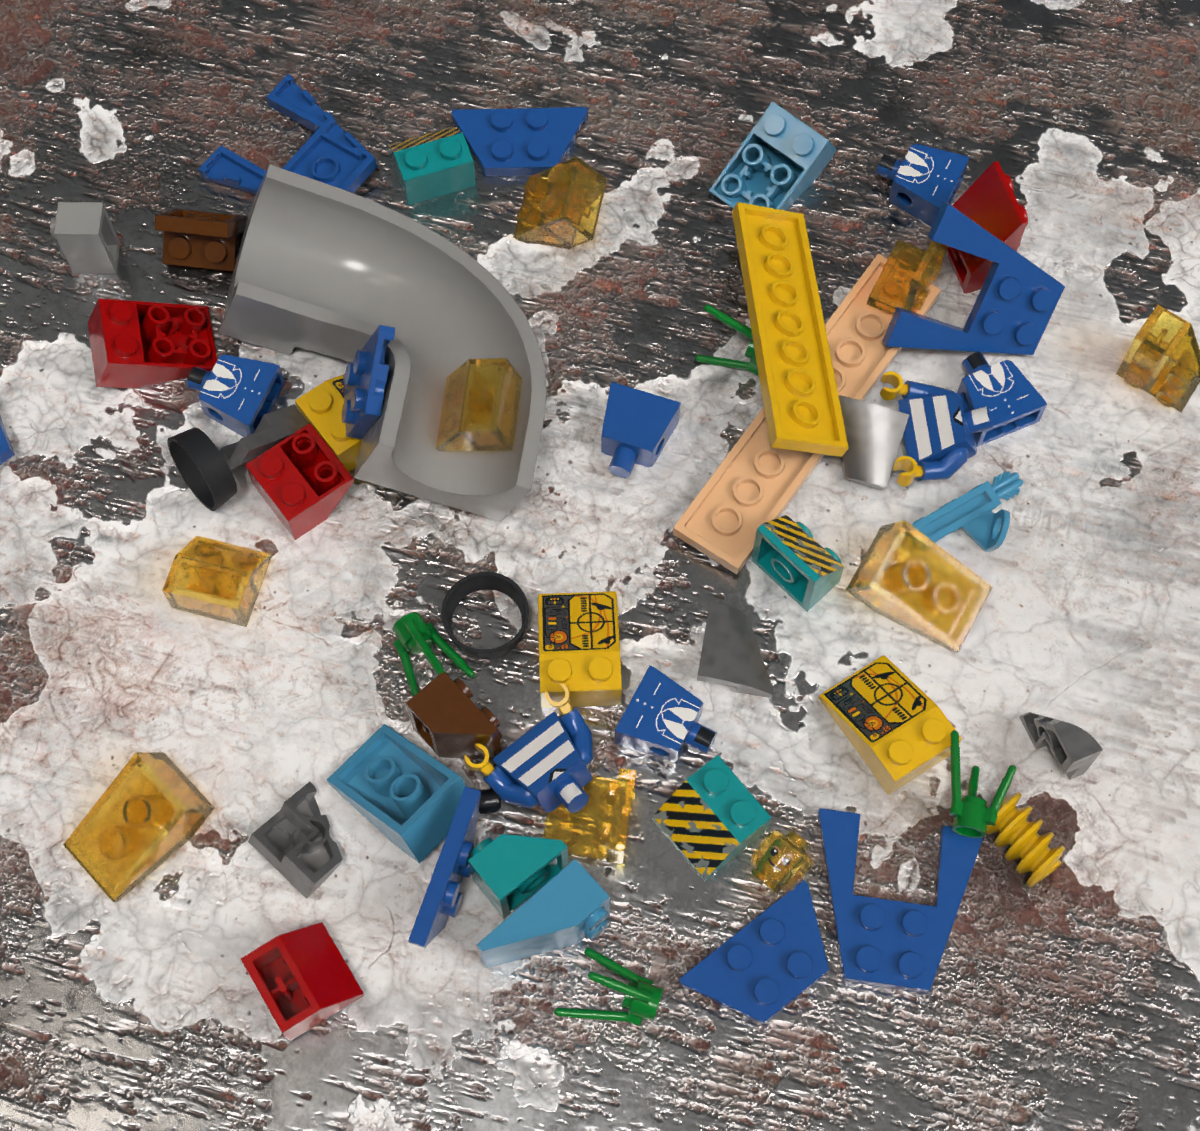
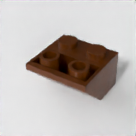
M444 671L406 702L413 729L440 758H464V755H466L469 759H484L483 754L474 747L477 743L487 748L489 760H493L495 756L502 752L500 742L502 735L498 729L500 726L498 719L485 706L480 710L470 700L473 694L465 683L459 678L452 681Z

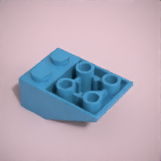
M772 101L712 185L709 192L733 209L737 202L786 211L818 178L837 149L828 139Z

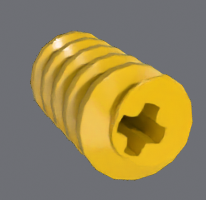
M1018 792L1004 798L998 810L996 825H987L986 834L1000 832L994 842V845L998 848L1011 845L1005 854V858L1008 861L1021 858L1015 871L1018 874L1032 871L1026 883L1031 888L1064 863L1059 859L1065 847L1061 845L1050 849L1048 845L1054 837L1053 832L1043 835L1037 833L1044 821L1040 818L1028 822L1027 818L1033 808L1031 805L1020 809L1016 807L1022 796Z

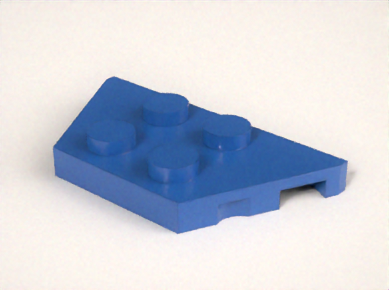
M587 107L452 110L453 124L463 132L471 154L476 156L478 165L485 176L557 175L564 162V155L570 152L576 141L575 136L582 124L585 125L587 122L588 113Z
M379 325L362 350H357L354 361L347 364L343 376L344 404L342 408V423L346 425V437L362 439L381 416L384 389L389 365L384 364L385 348L391 340L394 341L395 327Z
M464 787L408 942L426 948L445 928L449 916L455 918L459 911L463 898V893L459 892L463 876L467 878L471 876L468 860L473 857L471 852L474 849L481 791Z
M803 880L679 978L678 983L680 986L688 991L691 989L708 997L714 1003L728 1010L733 1009L741 1013L743 1017L763 1026L828 973L829 967L809 886L806 881Z

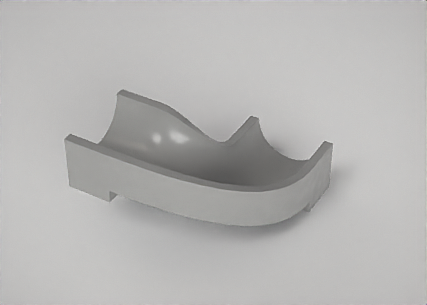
M269 164L250 207L218 333L287 355L291 354L294 347H299L352 363L357 350H362L379 325L395 327L394 341L391 340L385 348L384 364L389 365L384 389L381 416L362 438L354 478L501 521L531 491L545 415L547 394L545 367L538 341L526 316L509 292L489 271L469 254L428 227L370 199Z

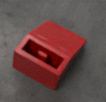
M996 161L980 175L952 206L1017 252L1024 230L1028 225V215L1025 207L1022 204L1019 205L1013 193L1014 188L1010 176L1004 174L999 161ZM942 244L964 294L981 290L993 261Z
M99 298L88 320L96 387L134 389L188 378L193 367H199L211 372L217 362L208 306Z

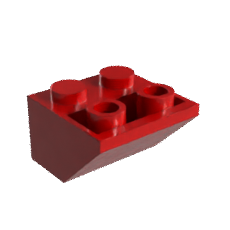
M311 423L245 464L253 486L295 540L328 519L354 483V478Z
M323 922L278 935L241 958L279 1029L289 1041L294 1040L365 996Z

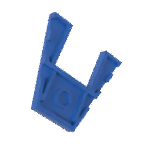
M287 74L266 96L269 107L315 132L282 169L354 193L377 168L375 157L348 131L345 132L328 111L325 113L316 104L315 99L305 89L302 90L295 83L291 75ZM222 145L198 169L201 178L253 194H257L266 173L264 169Z
M943 201L928 237L932 241L993 261V264L964 328L897 307L882 342L889 347L1033 355L1065 286L948 202Z
M819 808L817 818L818 823H820L824 863H826L829 881L830 902L834 913V928L842 980L844 982L927 994L935 978L983 838L964 837L953 832L952 827L942 826L940 830L934 906L853 895L861 814Z

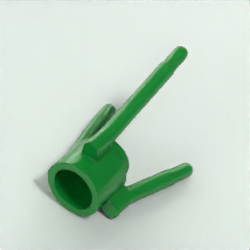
M706 304L704 306L706 312L751 340L745 356L751 360L750 362L705 355H696L695 360L711 365L747 370L759 375L751 328Z
M409 613L401 617L394 624L393 631L398 639L393 645L400 655L412 696H415L419 689L408 651L412 654L423 652L437 675H440L443 671L445 672L430 648L432 641L469 678L474 677V671L437 633L432 623H425L420 613Z
M954 730L950 734L952 802L949 814L954 816L952 830L964 837L983 838L986 835L987 825H996L998 810L1016 772V766L1010 765L989 808H986L987 802L976 797L980 768L973 766L967 796L962 797L961 800L959 733Z
M586 948L584 951L586 956L630 981L627 985L592 971L588 973L590 980L625 994L621 1007L627 1008L629 1011L556 1008L554 1014L570 1018L628 1022L640 1026L642 1018L653 1022L663 988L654 986L653 980L641 977L593 949Z

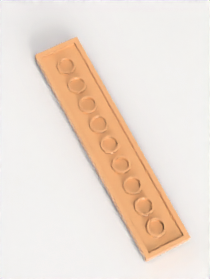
M877 254L825 324L838 395L862 401L865 400L902 349V347L886 346L882 342L896 308L900 307L926 316L939 298L941 289L881 254ZM763 407L675 524L672 534L733 573L738 574L752 555L757 528L765 522L780 517L824 454L771 447L765 409Z

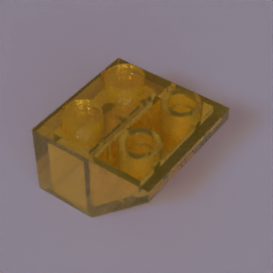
M577 156L528 177L524 185V196L516 217L517 224L513 237L522 242L570 249L593 240L607 178Z
M1157 305L1135 336L1116 374L1122 377L1130 386L1144 390L1156 397L1164 406L1173 407L1182 413L1200 383V349L1192 324Z
M507 358L469 359L447 376L436 445L438 451H507L513 449L522 378Z
M196 536L175 555L162 591L173 609L247 627L272 556L269 553Z

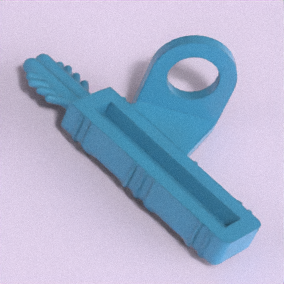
M1004 471L1003 474L994 477L993 485L989 481L981 483L968 493L953 499L933 513L915 521L909 526L908 530L918 547L924 549L946 535L962 528L984 551L990 553L1002 545L1010 524L1009 511L1001 509L993 513L992 510L1002 504L1000 498L1009 500L1010 497L1013 498L1014 495H1018L1020 492L1019 487L1023 485V480L1019 479V473L1017 472L1011 474L1009 471Z

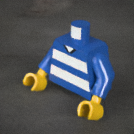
M893 371L884 373L880 379V382L891 384L894 389L882 388L880 396L884 400L889 401L895 399L898 394L902 395L903 399L898 400L899 411L909 414L903 434L907 456L898 457L892 469L894 471H906L900 473L897 478V482L901 486L906 487L910 485L914 477L919 481L949 479L967 462L968 458L973 457L977 453L974 433L994 428L993 417L989 407L984 406L969 410L967 403L959 393L908 380L903 384L902 377Z
M562 682L559 683L565 691V697L560 702L552 701L550 694L545 690L546 700L551 706L559 708L561 715L558 717L555 711L495 756L493 758L496 764L494 767L488 761L489 752L487 748L482 744L476 743L474 745L484 756V760L480 764L472 763L464 755L466 767L471 771H481L485 775L483 780L506 803L525 808L538 806L546 813L552 812L563 804L570 813H575L581 810L588 802V794L582 788L592 779V775L587 767L593 760L592 733L578 708H572L570 705V691Z

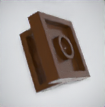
M173 209L155 215V230L163 231L162 264L234 271L239 253V233L245 230L247 216L187 209Z

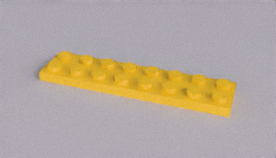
M737 202L732 210V217L770 446L773 448L842 457L849 447L804 214Z

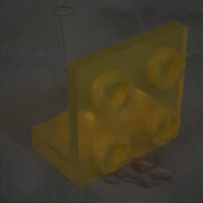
M897 240L868 297L867 304L891 315H894L897 307L912 312L914 308L921 310L929 294L928 287L931 281L935 282L944 263L942 259L948 246L931 241L927 251Z
M620 768L618 780L592 776L591 781L582 788L589 797L587 804L575 813H570L563 804L552 812H548L543 838L563 840L568 846V856L623 864L636 785V771Z

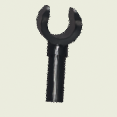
M491 787L490 789L479 790L481 791L479 813L498 812L501 809V798Z

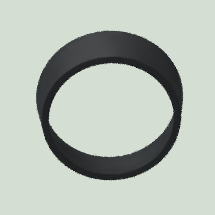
M194 427L168 438L169 452L179 473L193 494L206 508L216 511L237 493V485L227 462L212 440L202 430Z
M478 572L460 579L446 594L441 610L444 629L455 646L463 653L478 659L501 657L513 650L523 637L529 616L528 602L522 589L510 578L494 572ZM496 590L508 595L517 604L522 617V627L508 643L494 649L483 650L468 647L454 637L451 627L454 609L464 597L475 591Z

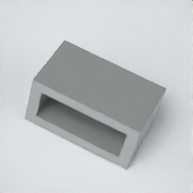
M58 202L56 217L51 218L50 231L52 238L56 239L60 246L62 259L67 260L72 273L116 274L120 241L104 203Z

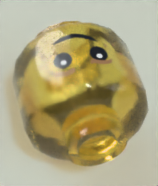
M791 829L786 835L780 831H771L751 856L752 865L755 867L751 873L776 893L780 889L792 891L813 865L811 856L805 852L810 844Z

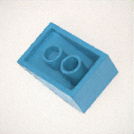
M385 724L327 779L329 785L372 825L419 864L447 836L464 787L466 786L458 774Z
M574 859L477 944L482 963L486 968H491L579 944L586 936L593 940L609 924L606 919L610 916V896L584 867Z

